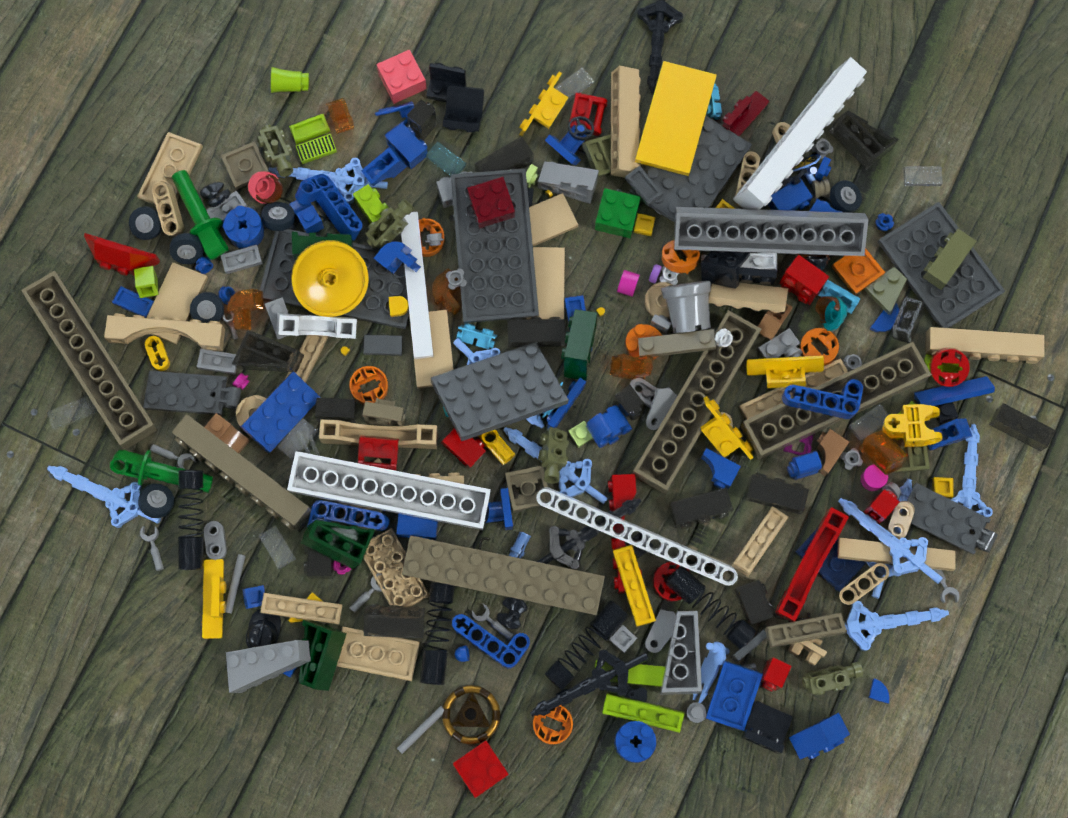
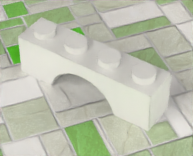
M277 314L278 335H322L356 339L357 319L353 317Z

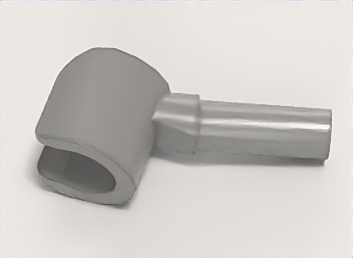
M231 312L232 318L230 320H227L225 315H223V320L229 326L233 339L237 340L238 336L234 325L236 318Z

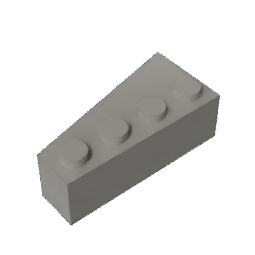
M678 611L675 615L660 695L700 694L702 692L698 611Z
M294 640L226 652L229 693H243L253 686L256 687L266 680L273 679L279 676V674L310 662L309 641Z

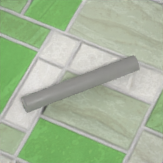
M238 554L225 613L232 614L245 561L244 555Z
M440 706L397 749L403 754L442 716L444 709Z

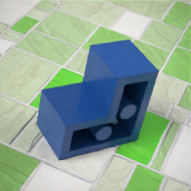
M837 713L792 735L789 739L799 759L808 757L810 760L820 755L819 751L823 750L826 753L844 743V738L849 736L850 733L840 714Z

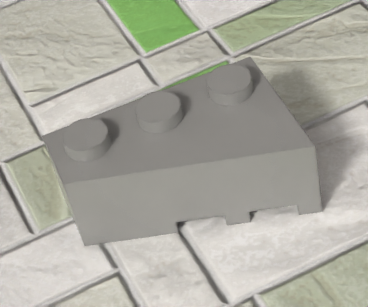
M544 162L538 180V188L546 191L550 190L556 194L563 193L566 197L591 204L597 186L599 170L558 164L556 162Z

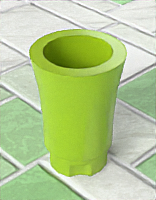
M272 67L271 93L309 90V73Z

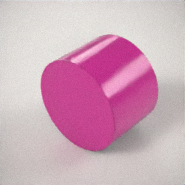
M624 270L617 292L633 297L640 275Z
M878 464L870 465L861 474V483L869 491L881 489L888 481L886 469Z

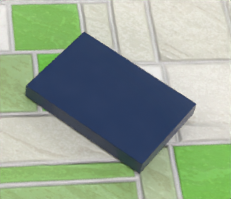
M817 529L796 550L795 553L800 558H803ZM837 538L818 574L837 592H840L866 563L858 560L838 558Z

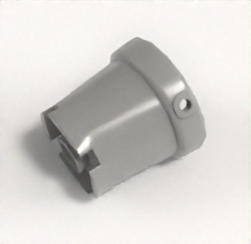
M699 281L661 288L662 296L667 302L673 333L711 328L709 312L710 281Z

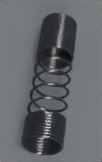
M179 470L178 488L194 489L200 492L183 494L178 497L199 500L201 502L179 505L178 507L202 512L178 516L181 519L201 521L200 523L178 527L179 529L201 532L178 537V569L200 570L204 568V538L191 536L201 535L204 531L187 527L200 525L204 521L187 516L199 515L204 511L185 506L201 504L204 501L184 496L203 493V490L199 488H203L204 471Z
M679 566L665 584L688 604L694 602L700 595L692 608L706 596L712 594L700 615L712 604L720 601L708 622L718 612L727 607L725 615L715 628H718L728 617L735 614L732 623L723 635L729 631L727 639L736 645L737 648L741 649L746 646L755 635L756 630L745 622L744 619L735 622L736 612L726 617L729 606H724L718 610L721 599H716L710 603L713 598V592H709L702 597L706 586L683 566Z
M444 583L430 584L428 603L442 609L427 611V614L440 619L428 620L426 622L427 625L438 629L428 630L425 634L440 640L424 642L425 646L438 650L423 651L420 683L432 685L445 684L448 650L430 646L426 643L450 641L449 639L432 636L427 633L450 631V629L434 626L428 622L451 621L449 618L436 616L429 612L453 610L452 608L434 605L430 602L452 604L454 601V585Z
M610 600L602 611L595 616L593 621L590 622L592 628L585 627L586 633L592 640L583 635H578L584 647L575 642L571 643L579 656L569 650H565V655L571 663L558 658V661H555L549 670L546 671V677L559 689L564 690L570 681L573 680L574 676L562 665L560 660L580 672V669L566 652L587 664L573 644L594 656L580 636L601 649L587 629L608 641L629 617L628 614L618 604Z

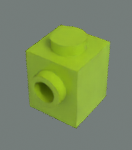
M154 267L134 269L135 287L139 297L145 298L159 295L158 280Z

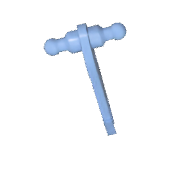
M721 642L706 644V649L710 651L701 666V684H704L698 703H701L708 695L707 692L716 678L720 666L723 665L726 655L730 652ZM693 694V700H696L698 694Z

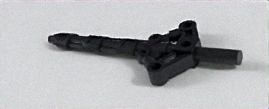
M658 0L644 8H640L637 13V17L648 25L650 32H653L651 38L652 51L649 58L650 76L647 78L651 94L655 92L659 78V68L662 66L661 53L664 46V34H667L669 29L675 24L681 23L683 19V14L665 2V0ZM657 15L654 20L649 18V16ZM664 16L671 19L669 23L664 20Z
M640 498L627 500L622 503L623 506L608 513L622 518L626 514L630 515L635 512L642 501ZM602 516L601 519L596 521V524H605L606 518ZM552 526L549 529L551 553L536 562L548 564L555 559L574 570H578L581 567L580 560L582 551L586 547L585 542L596 537L601 531L590 526L584 527L579 532ZM560 536H566L567 542L561 546ZM573 549L577 553H575L574 558H572L565 552Z
M603 649L599 652L597 666L592 671V677L579 682L570 689L557 693L554 698L548 701L543 700L539 702L537 707L530 713L532 717L538 715L545 716L551 713V709L560 705L563 707L573 702V699L586 695L597 688L601 691H611V693L624 697L628 691V670L649 660L646 653H643L624 663V661ZM606 662L613 669L605 671L601 667H603L604 663ZM617 676L618 686H611L610 680Z

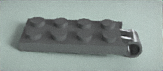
M149 371L143 408L146 410L209 415L217 413L222 415L223 407L237 409L240 402L241 389L226 387L228 379L226 376Z
M918 483L914 484L907 499L915 508L911 525L970 554H975V547L985 552H990L998 536L995 532L985 529L986 524L990 523L991 519ZM902 509L901 514L906 515L907 511ZM970 529L974 531L973 535L969 533Z

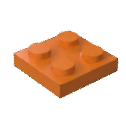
M866 248L865 256L845 255L832 265L834 271L854 295L885 274V271Z

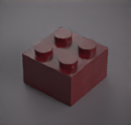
M504 177L467 188L468 197L479 229L515 218V209Z

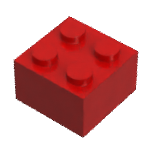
M798 254L784 273L779 284L782 285V288H788V292L795 294L802 303L810 305L830 276Z
M484 741L453 763L475 798L509 775L487 741Z

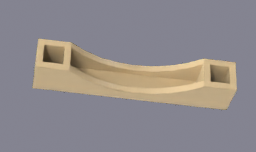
M116 313L114 316L107 315L104 338L109 343L129 344L144 335L168 332L189 338L202 349L223 351L225 328L217 321L201 323L200 320L191 319L190 322L179 318L163 320V318L157 316L148 319L141 315L125 317L123 314Z
M320 420L319 439L323 444L359 445L360 435L399 439V447L437 449L438 427L437 425L419 424L409 426H374L340 420Z

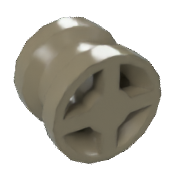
M823 179L822 182L816 180L811 182L813 199H818L822 196L824 198L830 197L828 179Z

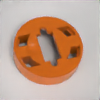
M422 218L419 220L420 237L421 232L426 228L427 231H430V234L441 233L442 239H444L441 241V245L429 246L428 250L422 247V256L430 257L436 255L443 248L445 242L444 231L438 222Z
M674 240L668 242L663 247L662 263L668 270L688 274L697 267L700 256L699 250H681L687 256L686 261H683V259H679L675 252Z
M815 328L808 331L803 336L800 344V349L803 351L802 357L824 356V366L833 362L839 350L836 336L824 328ZM812 337L814 339L818 338L828 349V355H822L811 344ZM806 346H807V353L804 352V348H805Z
M365 366L359 368L350 379L351 394L357 402L365 405L364 398H371L372 401L366 402L375 403L381 389L383 393L379 399L383 400L387 395V378L376 367ZM360 374V377L356 382L355 378ZM374 379L376 382L381 381L378 384L379 387L364 394L363 392H358L363 384Z
M561 705L545 716H534V732L546 744L562 743L572 732V716ZM562 710L567 714L566 720L561 714ZM547 716L562 722L565 730L560 729V732L545 727L543 722H541V718L545 719ZM540 728L542 732L545 734L544 738H542L538 733ZM559 736L558 741H550L551 737Z

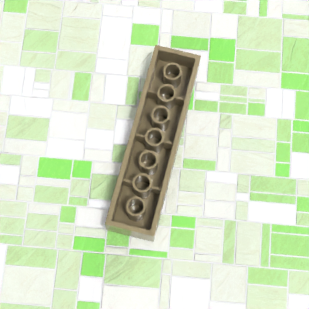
M186 414L172 431L175 436L174 440L186 451L190 449L189 452L200 462L205 460L204 463L216 474L220 471L219 475L231 485L235 483V487L246 497L250 494V498L259 507H267L265 510L276 520L280 517L283 525L293 532L296 529L300 532L308 522L311 509L189 415Z

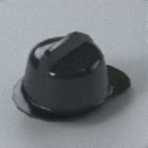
M261 609L257 610L250 619L246 634L248 648L277 644L281 629L280 616L260 613Z

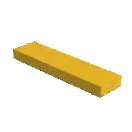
M632 545L613 550L636 627L655 622L656 619Z

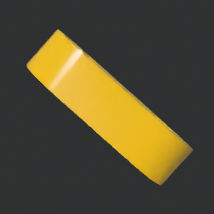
M157 336L148 337L145 341V348L152 366L160 372L167 370L170 366V360L163 342ZM153 341L159 343L156 345L158 350L156 352L152 347H150L152 346ZM159 355L162 360H165L162 366L156 364L159 362L157 358Z

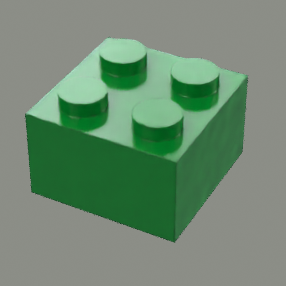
M604 188L594 230L631 239L641 197Z

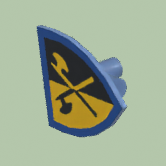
M812 154L803 159L797 166L792 168L793 172L806 168L808 171L806 178L809 184H811L815 180L813 174L817 172V168L809 166L816 164L820 160L821 155Z

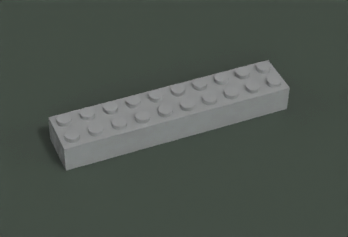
M676 207L674 249L865 256L868 218L865 213Z

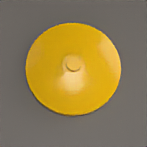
M334 240L320 241L307 247L296 259L291 274L292 288L301 305L308 311L324 317H336L353 310L364 298L369 281L367 266L360 254L348 244Z

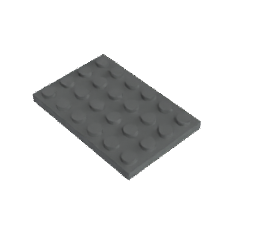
M705 116L689 176L647 166L644 170L663 192V196L649 207L674 223L676 207L709 208L743 160L744 155L750 150L752 144L727 130L708 116ZM633 188L630 190L629 194L639 196Z
M940 202L879 239L878 244L894 266L907 278L908 285L940 328H950L1002 295L1005 290L973 247L942 290L923 278L926 273L924 271L929 261L934 262L937 258L934 256L940 246L944 248L947 244L944 242L950 232L954 234L959 229Z
M536 342L431 377V383L461 441L568 404L569 400Z

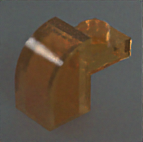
M344 98L326 103L337 134L354 129V123Z
M448 268L434 280L432 293L436 305L443 301V307L455 315L460 311V305L453 298L452 294L460 289V286L454 290L448 287L449 281L446 278V273L451 271Z
M256 289L241 290L231 297L227 311L234 312L233 323L236 330H251L250 311L264 310L263 291Z
M626 354L612 356L610 375L622 379L634 380L642 378L645 380L646 376L651 375L653 356L644 355L636 358Z

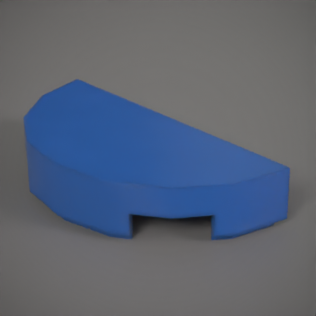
M897 303L893 308L892 314L888 315L883 310L870 330L879 333L893 329L900 318V310Z

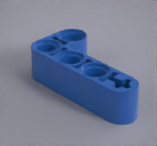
M318 174L301 181L295 194L296 200L301 204L317 201L338 232L351 235L352 240H356L362 229V222L332 180L325 174Z
M856 379L849 380L843 387L841 395L798 385H789L782 394V401L790 407L843 419H851L860 408L863 385ZM848 387H854L857 393H850ZM790 392L793 393V396H794L793 399L790 398V397H791L790 394H789ZM806 397H813L815 403H809ZM827 400L832 401L833 404H834V407H833V408L828 407V406L826 405L825 401H827ZM845 405H850L853 408V412L846 411Z
M318 500L312 505L308 525L315 520L334 521L378 531L385 530L389 525V519L383 513ZM322 505H325L326 512L321 515L319 513V508ZM344 509L345 515L339 519L337 516L338 511ZM362 512L364 518L361 522L358 523L356 521V516L358 513ZM371 518L381 519L382 523L377 524L370 520Z
M456 615L452 620V626L456 633L507 669L514 668L529 648L530 640L524 633L516 634L509 644L506 645L466 615ZM465 620L464 623L468 628H470V625H473L468 635L465 634L467 630L464 627L457 628V621ZM480 631L483 637L481 640L475 641L471 637L472 633ZM518 638H524L527 644L525 647L519 648L516 646L515 641ZM492 642L497 643L499 646L498 651L494 653L487 649L488 645ZM512 654L515 657V661L512 664H506L503 660L505 655Z

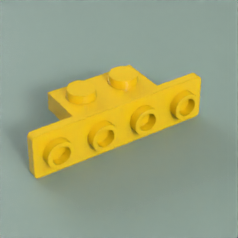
M558 72L556 76H551L547 83L550 85L548 90L543 89L538 99L541 101L538 105L534 104L529 111V114H531L529 120L525 118L519 127L522 129L519 135L523 136L533 119L546 128H550L569 98L553 88L560 78L561 72Z
M824 356L746 360L747 375H766L767 388H783L789 385L806 386L805 373L824 371Z
M707 396L704 397L705 405L715 417L701 426V431L723 457H726L740 447L750 460L753 459L752 451L754 449L748 441L744 442L738 428H733L730 425L731 420L725 413H720V407L714 399L710 400Z
M223 559L204 560L202 638L221 639L223 637V613L226 612V603L223 601V595L226 593Z

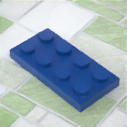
M293 371L240 427L267 453H270L321 397Z

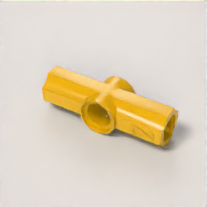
M497 430L477 436L502 465L507 464L515 456V453L499 436ZM492 434L496 439L493 442H487L485 437Z

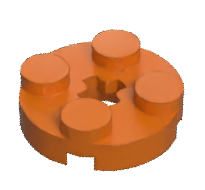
M636 325V327L629 331L625 341L629 356L641 363L655 360L657 357L640 358L638 338L662 336V334L651 325Z

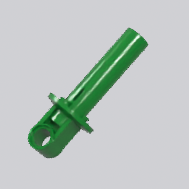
M186 170L174 173L171 178L195 224L189 233L199 237L206 255L209 259L214 260L229 251L226 242L219 232L223 227V221L220 218L209 217Z
M118 450L110 462V468L114 473L138 478L139 486H142L144 480L148 478L179 485L178 471L186 470L152 461L151 450H147L145 455L127 450ZM203 474V488L199 489L209 493L213 476Z

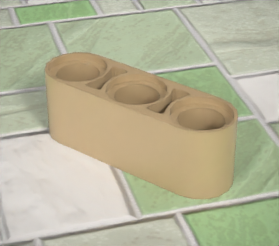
M750 151L744 155L735 196L746 183L743 178H750L759 167L760 157L756 152ZM750 160L753 161L755 164L749 165L746 161Z
M163 182L155 183L152 187V195L163 232L170 236L182 234L184 232V224L173 187ZM165 187L166 193L161 196L160 189ZM167 205L171 206V212L169 214H166L165 208ZM172 223L176 224V230L174 232H171L170 226Z
M877 563L840 591V600L847 605L859 600L887 579L889 576L888 567L883 563ZM878 566L886 569V575L882 578L877 577L874 573L875 568ZM860 579H868L870 587L868 589H861L859 587ZM851 590L854 593V599L846 601L843 598V592Z

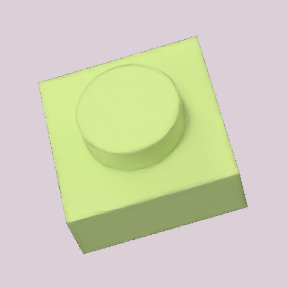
M532 164L526 172L527 188H530L531 184L535 185L539 177L537 174L538 167Z
M585 421L568 430L569 435L578 448L593 439L586 427Z

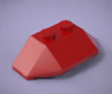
M87 233L84 234V238L99 267L105 270L115 269L122 275L128 276V274L135 276L134 269L154 267L160 262L156 254Z

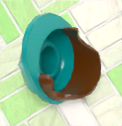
M824 296L816 303L815 310L819 314L820 322L824 325L825 329L828 331L837 330L847 316V306L838 296Z

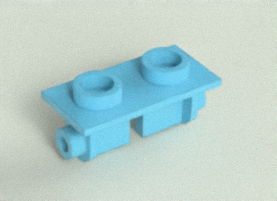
M716 84L713 87L706 116L719 120L723 113L721 103L715 102L720 100L719 88Z
M827 280L818 295L820 297H840L847 306V312L852 314L860 300L859 297Z
M464 323V325L458 327V329H462V332L458 331L457 338L462 342L473 344L474 338L478 339L476 346L488 350L494 347L495 341H492V338L495 339L497 337L496 334H493L494 331L486 328L478 330L475 329V325Z

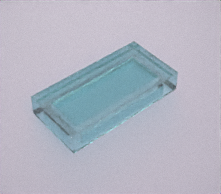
M439 142L426 154L429 160L450 176L451 174H459L466 167V163Z

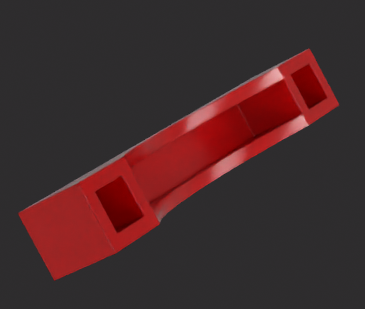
M635 474L611 476V481H608V492H612V500H609V511H615L623 506L622 503L634 499L636 495ZM616 523L613 526V530L616 533H621L624 530V526L621 523ZM615 537L611 538L612 550L626 547L625 541ZM614 557L612 558L613 569L617 570V577H614V589H618V594H625L626 592Z
M832 507L826 511L774 612L775 614L790 622L796 621L822 564L839 537L849 516Z

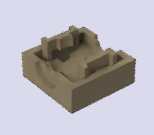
M376 398L375 403L365 401L363 409L365 422L379 426H404L406 415L404 414V408L395 407V401L381 400L379 398Z
M537 466L505 473L513 513L533 507H543L537 502V494L542 489L540 482L542 481L543 488L548 487L547 482L544 481L543 467ZM549 492L541 493L542 501L549 502L551 500Z

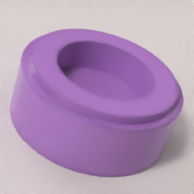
M654 265L649 282L656 284L662 266Z

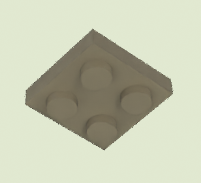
M255 141L221 155L236 190L248 185L250 178L255 173L261 171L269 172Z

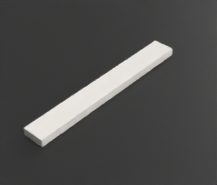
M411 212L410 215L404 217L408 225L401 233L402 243L412 249L410 254L418 259L416 263L421 266L416 273L404 264L414 359L433 357L418 212Z

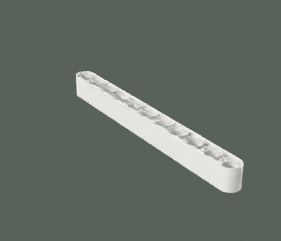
M544 487L537 494V502L543 507L724 585H733L737 581L736 570L726 563L554 489ZM549 492L551 500L549 502L542 501L541 493ZM567 500L570 507L566 510L561 509L558 504L559 501ZM581 507L587 509V516L579 517L576 512L577 509ZM598 515H602L606 518V522L603 525H598L595 522V518ZM616 523H621L624 526V530L621 533H616L613 530V526ZM634 531H639L643 536L641 540L634 541L631 538V534ZM653 539H658L661 542L660 546L656 549L651 548L649 545ZM676 547L679 553L672 557L668 554L669 548ZM695 555L697 561L694 564H688L686 562L687 556ZM707 563L715 564L714 571H705V565ZM728 570L732 571V579L725 580L723 573Z

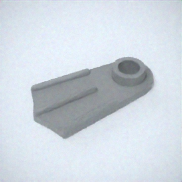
M669 387L656 389L646 419V426L651 430L659 428L677 398V395Z
M662 609L659 611L656 621L645 641V647L649 652H659L671 638L675 620L674 612ZM651 641H655L657 643V647H652L650 644Z

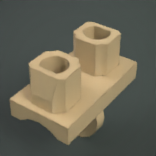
M820 639L793 643L789 647V652L796 656H799L803 648L809 651L805 661L813 666L816 665L820 658L825 657L827 651L813 644L814 642L820 646L822 643Z

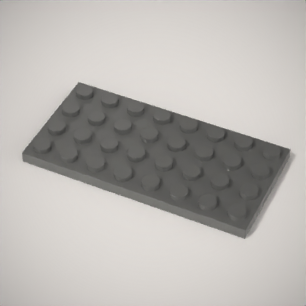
M526 168L451 174L459 269L464 271L463 276L467 281L465 287L460 286L463 323L539 317ZM504 177L515 209V218L479 229L468 197L467 188Z
M290 229L275 231L258 298L273 301L283 297L286 305L304 308L295 296L291 283V274L295 263L292 254V232H298V236H309V233ZM353 243V248L360 254L367 266L369 276L368 288L362 301L353 310L340 316L353 317L362 321L406 329L409 320V309L403 316L391 317L388 298L402 296L408 301L404 263L393 274L374 259L380 248Z

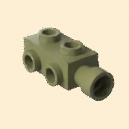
M265 125L259 130V136H257L259 146L264 148L265 160L270 162L272 168L277 167L281 177L289 176L293 173L290 163L292 150L289 144L285 145L284 143L285 134L277 126Z
M403 199L398 204L399 207L397 209L390 207L383 210L381 218L368 226L369 230L366 235L368 236L367 242L371 247L381 249L403 232L404 228L408 225L404 217L410 215L414 210L411 203Z
M549 427L540 436L539 443L543 447L539 452L538 460L542 461L541 467L547 468L544 472V481L555 484L560 480L559 471L566 466L568 461L566 450L569 441L567 440L566 431Z
M860 662L850 663V666L846 667L842 665L829 666L826 669L803 674L802 684L810 693L822 695L828 690L838 691L844 689V686L850 685L849 678L857 679L863 677V669Z

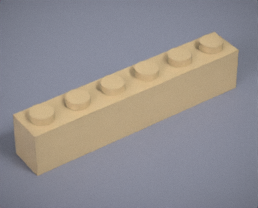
M620 65L611 72V175L625 178L626 175L638 166H641L640 163L635 162L641 133L639 128L641 116L639 111L641 99L639 85L641 79L638 69Z
M930 327L926 332V354L933 356L943 348H955L971 360L988 358L989 361H999L1000 359H1005L1011 363L1026 361L1028 364H1036L1044 358V335ZM955 352V356L959 359L960 354Z

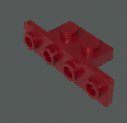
M757 91L750 97L746 96L743 100H738L734 106V111L732 113L728 112L722 120L724 122L723 127L740 137L769 104V100Z

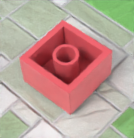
M410 49L376 64L378 75L393 104L427 89L426 80Z

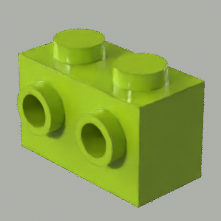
M369 184L353 193L355 203L370 224L377 222L381 218V212L389 208L385 202L381 203L376 188L372 189Z

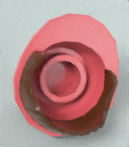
M261 171L255 173L250 178L248 191L256 201L267 204L274 203L281 198L283 186L275 174Z

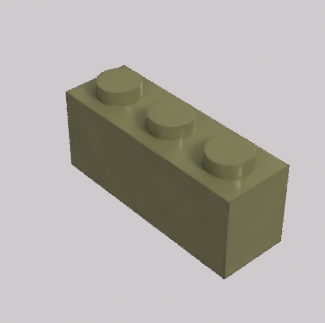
M957 229L954 234L952 232L949 233L944 240L947 243L945 247L942 248L940 246L934 254L937 257L935 261H929L924 268L926 273L923 278L940 290L945 287L977 242L960 229Z

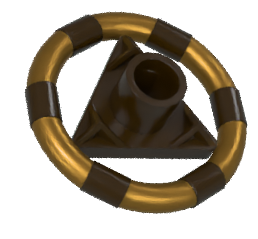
M468 685L458 688L448 696L443 706L442 721L446 731L452 738L464 744H478L489 739L496 731L500 721V708L497 700L491 692L480 686ZM470 693L451 723L450 708L456 698ZM474 693L489 701L492 707L491 725ZM453 726L488 729L475 737H467L456 731Z

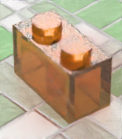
M882 430L866 436L859 449L885 475L901 469L908 457V454Z

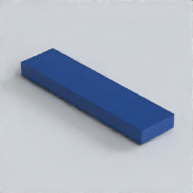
M985 376L963 381L961 384L953 387L941 386L915 392L914 398L918 404L937 406L993 393L995 387L989 378Z

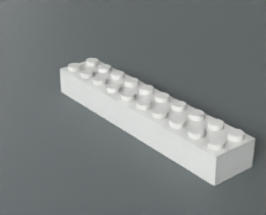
M851 57L834 70L733 200L743 209L760 210L763 206H766L772 199L771 195L782 187L783 184L781 182L792 174V168L803 160L804 157L802 155L813 147L814 144L812 142L824 133V127L830 125L834 120L833 116L835 113H839L845 106L843 104L845 100L848 101L855 93L853 90L865 80L863 76L867 71Z
M297 451L295 452L287 488L291 493L483 530L491 492V489Z

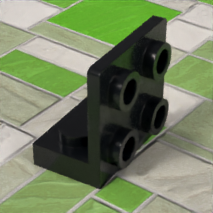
M430 63V82L426 94L427 99L446 102L449 85L467 86L466 70L457 66L453 68L448 67L442 63Z
M756 701L741 738L774 753L781 754L785 747L782 744L793 717Z

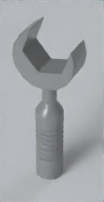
M155 444L150 449L151 452L177 460L178 466L185 469L183 467L185 460L192 459L196 463V459L188 453L178 457L173 452Z
M143 526L140 530V536L151 544L150 551L156 571L163 570L164 567L160 553L154 543L159 536V530L155 527V533L147 536Z
M933 569L943 578L940 582L944 588L940 594L941 601L946 603L945 595L950 593L955 596V603L958 602L959 592L955 588L947 587L946 578L942 570Z
M374 576L371 579L372 588L368 592H364L349 607L354 613L370 598L375 590L382 591L379 585H377Z
M485 604L483 606L486 611L483 616H476L472 610V616L476 621L484 622L487 620L506 639L510 640L514 635L498 621H494L489 617L490 611Z

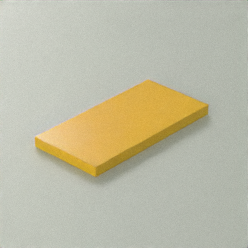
M663 61L635 158L636 163L689 176L715 84L716 74Z

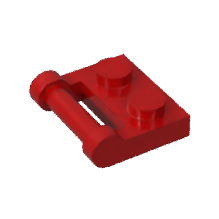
M576 92L570 120L577 116L589 119L592 104L597 105L592 135H601L602 128L600 127L604 108L607 107L608 100ZM580 120V123L584 124L586 129L591 130L590 125L586 121ZM576 121L571 123L570 128H572L573 125H577Z
M360 435L358 463L397 471L399 439ZM365 457L391 459V464L365 462Z

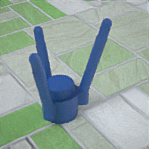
M410 101L402 105L380 109L375 115L379 116L399 111L401 118H406L400 124L403 123L405 125L408 122L414 121L413 116H416L417 113L413 102ZM398 124V125L395 126L393 129H391L389 132H387V133L385 134V137H386L389 133H391L395 128H397L400 124Z

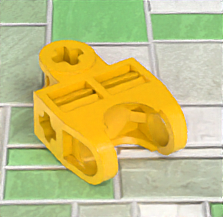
M924 404L903 405L901 414H890L885 418L882 432L890 439L904 438V447H922L936 444L942 441V433L934 432V430L927 428L925 422L930 420V418L938 417L940 410L938 407Z

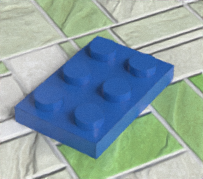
M724 661L706 719L744 731L763 673Z

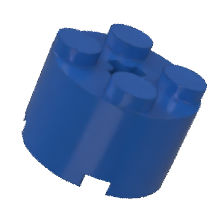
M237 206L226 215L223 227L233 246L243 249L254 245L258 246L264 237V226L255 210L249 207Z
M618 405L606 409L608 412L603 414L600 412L586 424L589 433L599 448L606 446L608 443L609 445L616 443L619 440L618 436L621 434L625 435L632 430Z
M632 721L626 723L617 731L614 745L622 759L627 762L638 763L651 757L656 748V737L650 726L640 721ZM634 736L637 737V740L640 741V744H638L636 748L634 747V744L630 743V740H633Z

